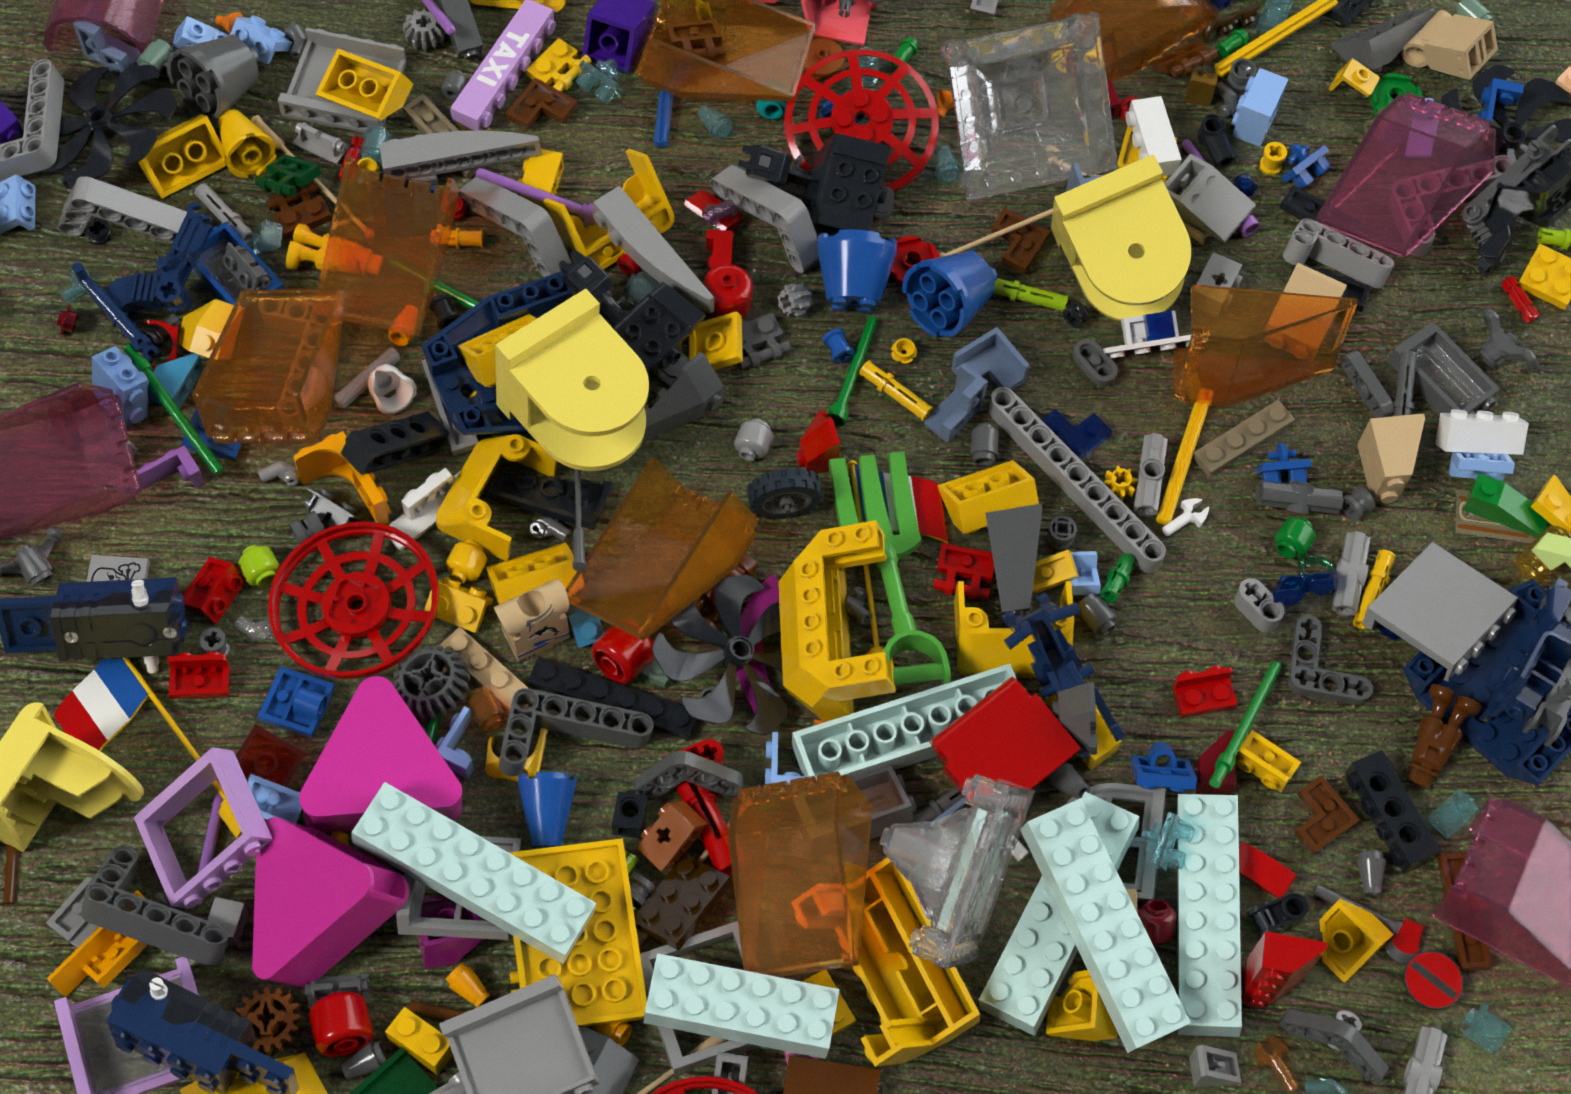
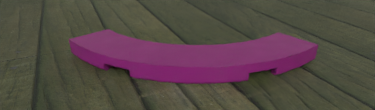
M773 574L762 583L764 589L754 592L745 606L740 618L741 634L744 637H749L750 632L762 613L771 604L779 602V580ZM764 639L754 645V653H763ZM735 651V654L741 657L740 653ZM750 660L748 664L773 689L767 676L765 665ZM742 668L736 671L737 679L747 704L756 716L755 696L746 673Z

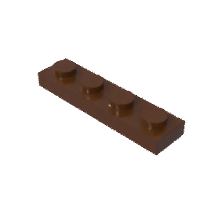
M1469 852L1439 854L1437 861L1460 971L1489 970L1492 964Z

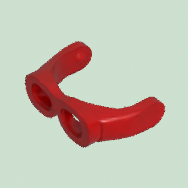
M145 320V324L150 326H163L171 335L173 342L172 352L163 363L178 359L179 326H173L163 321ZM151 365L153 370H155L157 365Z

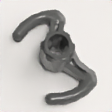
M1491 308L1485 309L1482 317L1489 328V341L1482 345V350L1478 352L1482 360L1490 368L1499 367L1506 360L1526 361V370L1536 372L1539 368V363L1535 354L1530 349L1517 346L1519 344L1518 339L1510 331L1507 333L1503 332L1498 314Z
M59 527L47 529V537L40 547H32L31 544H27L15 552L17 556L14 558V562L0 563V576L6 573H20L27 583L31 582L33 587L50 579L53 576L51 572L53 568L47 558L53 546L64 537L63 529Z

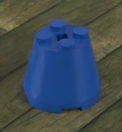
M852 229L839 230V233L834 236L828 237L827 233H822L818 236L817 252L827 303L832 305V311L846 312L847 308H858L859 313H874V308L881 304L897 254V240L895 238L885 240L879 236V232Z
M974 250L921 261L912 266L906 272L903 279L902 290L903 293H907L912 309L908 312L917 325L934 337L939 335L953 337L966 328L992 296L997 273Z

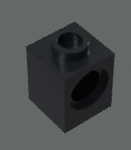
M627 790L625 793L618 792L612 820L613 835L642 839L641 834L643 833L648 809L647 796H643L641 792ZM629 808L638 811L633 817H627L623 814Z

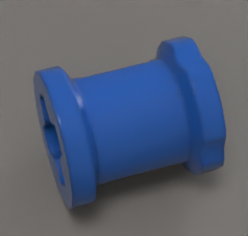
M842 328L833 329L822 338L823 343L829 347L832 353L831 359L833 363L836 364L847 362L855 354L854 349L849 347L845 339L846 333Z

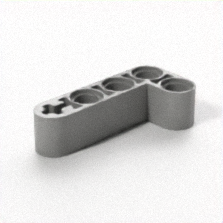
M1302 219L1299 222L1283 252V258L1290 264L1297 265V263L1303 265L1308 257L1373 288H1382L1385 285L1394 266V261L1389 256L1312 219Z

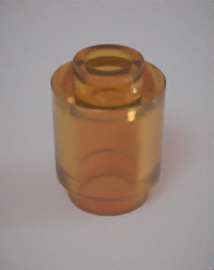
M480 687L467 696L468 708L481 730L494 731L503 725L506 714L492 691H489L487 687Z

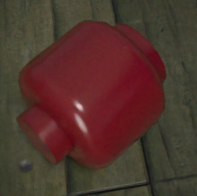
M1150 900L1139 908L1138 916L1154 947L1162 946L1174 939L1177 915L1167 902L1163 900Z

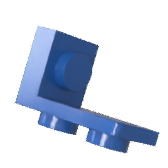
M1493 78L1490 85L1484 87L1481 95V102H1484V108L1480 110L1477 119V125H1481L1479 134L1485 135L1491 126L1495 101L1503 105H1516L1523 94L1524 84Z

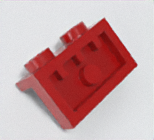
M209 557L182 595L185 601L184 608L204 614L210 622L217 624L246 583L243 574L233 563Z
M1213 666L1203 672L1185 671L1179 674L1173 683L1172 690L1180 718L1236 709L1238 703L1230 680L1233 673L1232 668Z

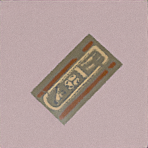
M1457 489L1456 533L1537 544L1540 540L1537 537L1463 511L1469 491Z

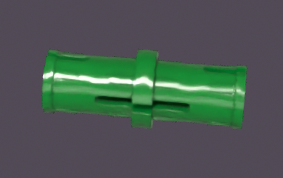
M1121 554L1116 566L1109 571L1107 575L1108 581L1100 592L1101 598L1108 603L1116 602L1121 590L1128 585L1130 581L1129 575L1136 565V559L1131 554Z

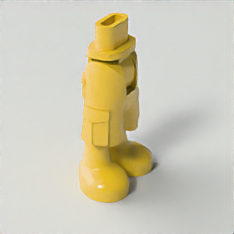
M299 223L295 228L293 241H290L288 247L286 268L296 270L302 261L315 262L317 269L330 273L339 272L349 275H360L361 273L363 277H366L367 274L378 277L383 264V257L373 255V251L364 249L356 243L346 241L327 233L323 237L310 231L307 225ZM312 245L319 247L320 249L314 250L306 246Z

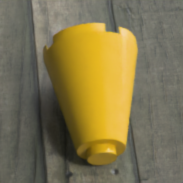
M228 110L219 117L218 125L223 153L229 171L239 178H248L247 175L256 174L258 176L267 171L266 166L276 160V146L273 140L238 110Z

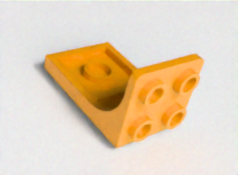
M344 431L338 434H331L324 438L322 442L311 447H304L294 455V463L302 484H308L328 475L344 477L355 486L375 522L384 525L390 524L388 515L391 514V510L387 504L388 498L383 488L376 486L374 473L361 475L341 454L346 443Z

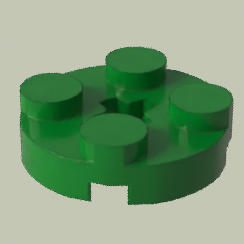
M1398 73L1384 75L1377 82L1372 94L1369 96L1373 113L1377 116L1378 110L1384 107L1391 109L1396 114L1398 121L1411 120L1412 118L1406 109L1407 99L1422 98L1420 87L1418 85L1415 87L1411 83L1412 79L1406 75ZM1397 94V97L1401 100L1393 99L1392 95Z

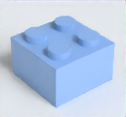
M1259 68L1256 77L1250 76L1245 88L1246 92L1244 95H1241L1236 107L1237 111L1231 122V125L1235 126L1232 134L1233 137L1261 147L1279 108L1288 82L1287 78Z

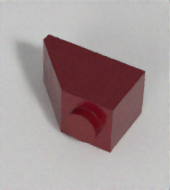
M1228 730L1200 755L1196 765L1192 766L1197 777L1195 794L1231 795L1236 786L1235 765L1232 771L1226 774L1219 788L1212 787L1209 781L1216 769L1215 763L1219 755L1225 752L1234 735V731Z

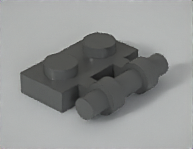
M773 313L742 324V352L745 354V357H743V362L739 363L741 369L749 366L752 368L757 367L762 361L770 358L778 359L783 356V353L791 351L788 341L779 344L777 342L783 339V332ZM767 346V348L758 352L755 351L758 348Z

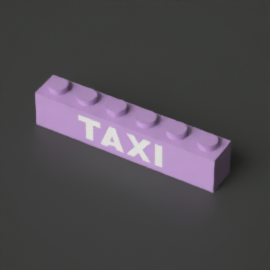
M532 0L524 1L451 106L450 111L453 124L468 131L483 130L491 124L494 113L497 109L502 108L509 91L515 89L518 78L522 72H526L535 53L538 54L541 51L546 37L554 32L556 22L554 21L553 9Z

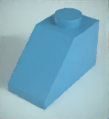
M194 353L157 365L153 373L180 409L203 372L204 366L200 355ZM147 386L149 401L163 406L152 389Z

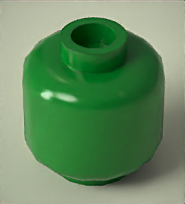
M1295 517L1285 520L1274 536L1277 551L1289 559L1303 557L1316 540V533L1311 522L1305 518Z

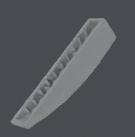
M478 130L419 134L414 137L392 139L380 143L382 167L388 183L543 155L538 136L501 131Z
M620 186L593 202V218L600 228L604 226L608 231L609 238L615 246L619 245L631 259L659 283L664 282L691 304L708 313L714 311L713 295Z

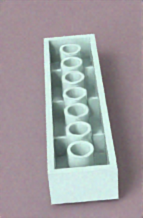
M1011 664L793 732L791 746L802 775L807 776L808 791L890 764L893 770L937 757L938 755L931 747L929 741L1010 677L1017 679Z
M384 782L351 832L353 844L562 964L565 963L595 912L596 902Z
M1084 792L1081 799L1116 871H1118L1139 828V816ZM1043 876L1038 882L979 998L981 1010L1033 1036L1036 1035L1078 951Z
M1178 794V997L1191 1022L1178 1029V1035L1240 1037L1242 1012L1238 795Z
M1080 798L1026 822L1020 829L1127 1053L1190 1024L1191 1022L1082 799Z

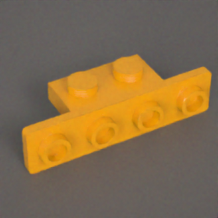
M135 891L133 893L135 895L145 898L139 891ZM98 927L48 976L47 980L64 997L68 996L87 976L104 989L148 944Z

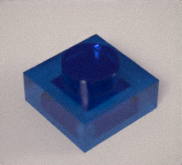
M1172 311L1143 315L1147 341L1176 337Z

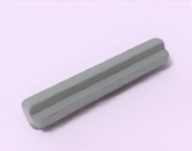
M388 348L334 396L335 402L341 408H346L368 388L370 373L380 365L389 364L394 366L400 360V354L394 348Z

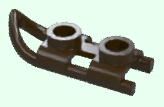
M1256 3L1212 21L1202 31L1204 43H1209L1213 30L1215 32L1219 31L1220 35L1234 30V24L1241 23L1242 27L1254 23L1257 10L1261 8L1260 4Z

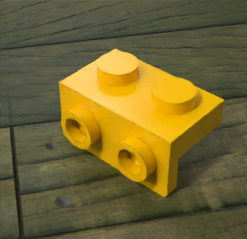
M445 577L444 580H438L439 605L435 618L474 633L478 632L487 605L492 604L493 598L486 596L487 592L477 587L467 589L460 586L461 582L454 578ZM432 590L430 591L424 611H430Z
M1253 730L1242 743L1235 757L1236 765L1242 771L1254 774L1261 779V782L1266 787L1276 789L1279 792H1282L1301 764L1299 760Z

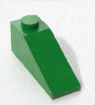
M1480 473L1472 483L1463 507V511L1539 539L1544 536L1548 524L1546 519L1530 507L1533 503L1531 500L1508 484Z

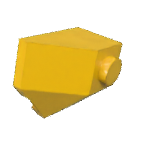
M214 299L185 315L179 330L178 344L190 352L213 360L227 359L242 307Z
M1340 898L1319 920L1323 942L1328 943L1327 949L1322 955V962L1345 983L1394 934L1371 912Z
M1088 970L1074 972L1067 981L1070 985L1060 997L1057 995L1054 997L1048 1009L1046 1034L1087 1041L1117 1038L1118 1032Z

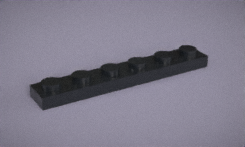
M539 656L528 679L529 686L552 694L643 712L652 718L653 729L690 741L698 721L690 717L684 706Z

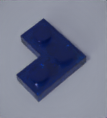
M1056 409L1042 419L1080 460L1111 437L1113 432L1095 413L1076 427H1073Z
M1337 571L1281 576L1273 590L1274 603L1282 602L1286 606L1295 605L1303 600L1306 592H1315L1316 595L1331 593L1338 584Z

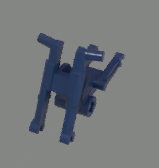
M192 202L188 205L187 214L171 245L170 252L165 258L159 257L156 260L158 268L152 275L135 273L131 276L118 278L106 290L104 286L96 284L91 279L82 263L76 262L72 266L78 282L89 293L92 300L110 318L112 325L119 328L121 334L127 337L132 346L139 353H142L143 357L150 364L154 363L151 354L155 353L161 357L162 352L140 331L138 324L135 321L132 322L128 317V313L137 308L163 312V307H167L171 313L183 315L190 310L192 299L185 290V283L196 266L210 233L213 231L211 225H204L206 222H211L209 215H202L201 212L194 213L196 210L202 209L199 202Z
M1046 593L1035 597L1041 608L1024 617L1021 615L1017 617L1011 611L1001 615L1006 627L1014 632L1004 640L1009 650L1029 635L1033 638L1034 642L1027 645L1034 659V662L1030 663L1042 686L1038 691L1043 700L1054 694L1058 697L1059 691L1085 684L1083 679L1095 673L1090 663L1082 666L1074 648L1067 642L1060 628L1054 630L1051 624L1081 614L1077 602L1059 608L1048 598ZM1094 687L1096 708L1111 735H1113L1116 742L1125 738L1119 724L1114 720L1098 689ZM1083 747L1078 751L1081 760L1090 756Z

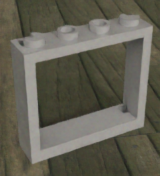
M736 921L691 936L679 951L669 945H664L641 953L640 957L647 997L653 975L652 964H655L657 953L676 957L733 937L745 971L761 974L762 969L758 957H752L748 948L752 946L748 929H742L740 922ZM657 1026L674 1076L715 1063L717 1052L739 1055L762 1047L730 1040L682 1057L674 1030Z

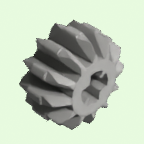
M425 7L420 12L414 9L413 15H406L403 31L408 44H412L415 50L423 47L426 52L428 47L431 46L436 49L437 43H443L446 32Z

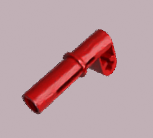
M702 740L679 750L691 752L708 760L709 756L711 761L724 766L723 747L716 740ZM686 780L675 786L681 800H684L708 823L703 811L705 812L718 837L716 839L709 823L699 835L715 869L728 876L741 870L746 862L716 805L717 796L714 793H710L709 789ZM694 791H695V793H696V795H697V797H698V799H699V801H700V803H701L702 809H701V807H700V805H699V803H698L697 798L695 797V795H694V793H693Z

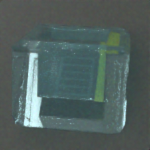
M264 220L254 231L255 237L252 244V250L256 255L278 249L281 246L283 230L281 224Z

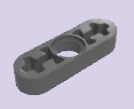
M1354 350L1341 357L1342 368L1375 418H1382L1393 415L1394 405L1391 398L1361 353Z

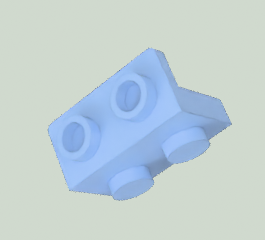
M251 16V18L237 17L230 35H236L248 48H253L259 56V61L262 63L270 64L275 51H290L293 42L285 38L284 32L265 25L266 21L257 16Z
M17 174L0 182V234L18 225L23 226L29 231L35 229L36 187Z
M250 774L247 782L263 818L277 817L297 823L302 810L299 801L300 792Z

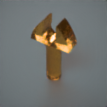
M1268 1036L1265 1040L1269 1047L1272 1048L1273 1053L1270 1055L1264 1052L1263 1047L1258 1042L1255 1045L1257 1067L1259 1068L1263 1064L1271 1066L1287 1092L1292 1093L1296 1091L1298 1085L1282 1061V1054L1288 1050L1287 1046L1279 1040Z

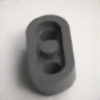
M1081 339L1075 344L1073 359L1076 364L1096 385H1111L1115 381L1118 372L1115 362L1107 353L1104 354L1103 349L1094 340ZM1082 354H1088L1090 357H1083ZM1099 373H1105L1107 376H1101Z

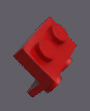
M207 652L205 655L178 653L176 656H168L167 663L170 667L168 695L170 699L229 697L231 665L225 654L219 652Z

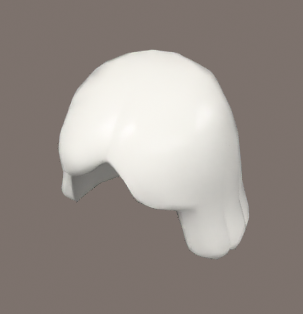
M380 365L368 377L370 394L375 400L379 411L384 414L393 415L401 412L409 406L416 396L417 386L413 379L405 376L398 368L392 365ZM396 389V394L390 398L383 396Z

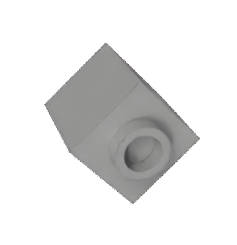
M215 897L207 921L221 925L228 931L226 948H228L229 944L239 946L249 911L244 903Z

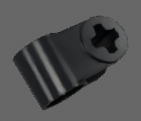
M1290 893L1271 902L1257 905L1250 909L1247 914L1249 918H1253L1260 932L1258 936L1261 939L1265 931L1280 934L1299 925L1308 912L1309 905L1304 896L1298 893ZM1293 905L1297 907L1300 914L1291 915L1286 910V906Z

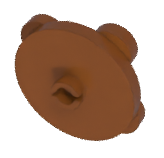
M814 39L806 43L798 51L797 58L802 68L807 71L823 58L843 52V50L832 40ZM844 58L824 65L811 78L820 82L824 77H830L845 71L846 62Z

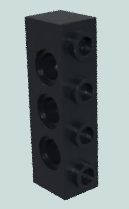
M429 411L417 415L413 414L406 418L394 419L384 424L352 431L345 439L346 443L341 454L361 475H366L439 453L449 432Z
M1383 750L1352 762L1346 771L1347 783L1352 790L1357 792L1361 799L1360 803L1364 813L1367 816L1370 815L1373 820L1377 836L1381 841H1385L1389 848L1393 864L1399 867L1402 873L1405 874L1434 861L1441 850ZM1370 783L1377 784L1381 791L1378 792L1372 789ZM1385 808L1391 809L1396 817L1389 816L1385 812ZM1399 834L1408 836L1411 843L1404 842Z

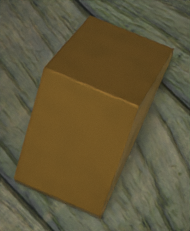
M1193 68L1185 101L1209 107L1217 83V74Z

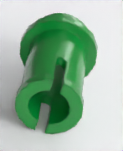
M1243 29L1234 30L1230 37L1217 44V51L1220 56L1226 58L1240 47L1242 48L1247 45V42H1249L1248 33Z
M911 37L902 39L900 42L901 46L893 55L907 63L912 55H916L918 52L919 44ZM890 62V64L894 68L898 69L900 67L895 63Z

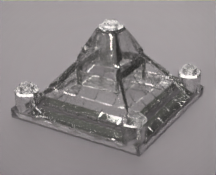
M1075 13L1063 20L965 40L949 39L942 44L940 56L948 65L963 163V173L960 176L959 183L966 192L969 201L1069 180L1073 163L1079 164L1083 176L1118 169L1098 13Z
M975 774L973 779H966L962 790V796L966 797L965 803L972 806L970 809L963 808L933 822L896 823L891 825L890 829L887 827L884 829L880 839L883 853L900 873L911 882L923 912L931 923V927L922 925L920 930L914 929L909 942V946L913 948V955L934 962V965L945 969L976 961L1035 790L1001 778L995 781Z

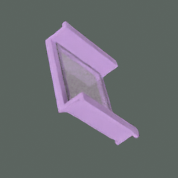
M180 957L175 959L177 969L158 975L199 995L188 958ZM122 988L74 1005L70 1003L67 997L54 1001L77 1094H147L183 1081L170 1072V1068L162 1064L159 1067L153 1066L142 1058V1054L134 1050L132 1053H127L115 1045V1040L110 1034L111 1031L106 1020L112 1012L111 1002Z

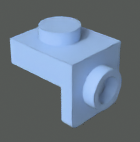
M1071 552L1079 578L1071 580L1072 595L1100 594L1101 584L1097 572V552Z

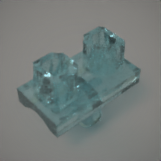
M609 59L604 63L599 60L596 67L601 69L600 71L584 60L578 65L582 71L575 82L580 88L589 92L595 82L598 83L600 87L594 95L606 105L615 95L619 98L622 97L624 91L619 88V84L611 79L613 77L617 80L620 77V73L616 71V61Z
M1168 812L1164 826L1155 822L1152 832L1143 830L1141 837L1148 840L1146 851L1154 853L1151 863L1156 865L1157 869L1166 871L1167 867L1182 869L1186 854L1173 848L1176 839L1190 843L1195 828L1182 821L1177 814Z

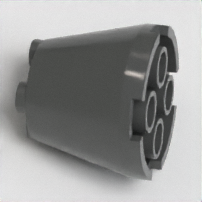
M232 34L228 37L178 48L170 53L168 57L167 71L170 82L176 83L183 96L181 102L186 109L194 116L203 114L209 120H216L224 112L230 110L247 90L258 81L257 62L259 61V56L253 48H248L236 35Z

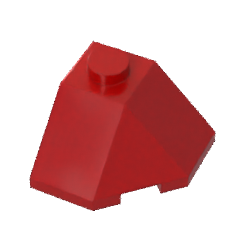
M820 410L800 439L799 451L795 452L798 466L803 467L806 471L812 470L815 474L830 471L828 460L839 458L840 440L834 421L831 417L827 416L825 410Z

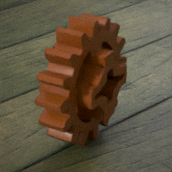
M265 987L264 994L261 995L256 990H253L254 998L249 1000L244 997L242 1000L246 1006L244 1008H236L235 1011L241 1018L245 1017L252 1021L254 1032H260L261 1039L256 1038L257 1040L253 1045L254 1050L260 1052L264 1048L267 1056H271L272 1048L276 1047L281 1053L283 1052L282 1044L287 1042L293 1045L294 1042L290 1036L292 1034H300L301 1032L295 1025L303 1022L301 1015L295 1014L300 1010L298 1003L291 1004L294 999L290 993L283 997L281 988H277L275 993L272 994L269 987ZM275 1003L282 1005L287 1012L276 1010ZM270 1013L273 1019L269 1020V1025H267L266 1029L263 1023L267 1022V1017H269Z

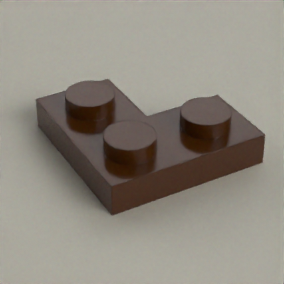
M534 78L506 112V119L527 131L542 113L564 124L578 107V102Z
M1004 208L992 225L991 232L995 233L1026 220V218ZM1032 222L1001 235L1000 237L1011 242V245L1002 257L1001 263L1025 274L1047 241L1050 230Z
M1322 775L1302 788L1297 794L1315 816L1297 828L1294 834L1313 856L1360 821Z

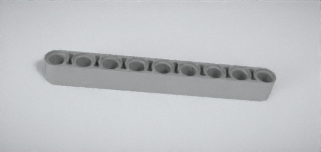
M1006 387L995 389L992 392L988 409L991 418L1124 553L1135 557L1136 566L1146 573L1158 571L1166 554L1164 544L1011 389ZM997 403H1005L1006 406H1001ZM1015 421H1022L1025 424L1020 425L1017 424ZM1038 439L1043 443H1036L1034 440ZM1052 458H1058L1062 462H1055ZM1070 477H1077L1081 481H1074ZM1089 496H1096L1099 500H1092ZM1108 515H1114L1118 520L1111 519ZM1127 534L1135 535L1138 539H1131ZM1146 554H1153L1156 556V559L1149 558Z

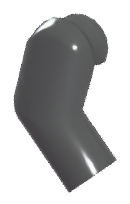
M553 518L540 519L532 522L529 526L530 533L536 538L555 536L564 543L571 538L573 533Z

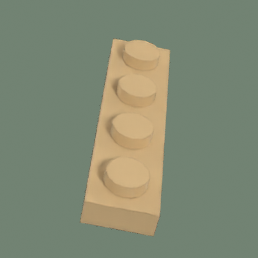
M458 627L440 644L444 649L449 646V648L453 649L454 653L460 654L468 666L470 677L508 712H510L515 692L522 688H528L461 627ZM519 704V705H518L519 707H521V708H523V709H529V708H531V707H530L529 705H527V704Z

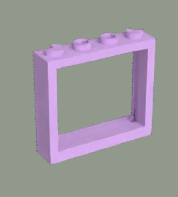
M215 747L208 750L134 817L171 907L193 909L197 904L201 905L205 897L212 891L219 889L227 878L240 871L250 858L261 853L260 850L273 839L234 751ZM218 778L242 835L192 879L186 882L163 826Z

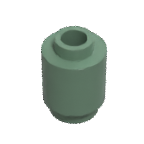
M1462 0L1456 7L1457 15L1490 21L1494 20L1491 12L1477 0Z
M157 39L148 45L136 62L137 65H154L159 73H161L164 69L163 64L167 62L170 53L174 51L167 42Z

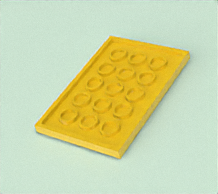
M623 838L508 852L596 902L593 916L564 964L513 936L519 988H524L555 974L563 984L579 1028L581 1026L588 1027L644 1019L647 998Z

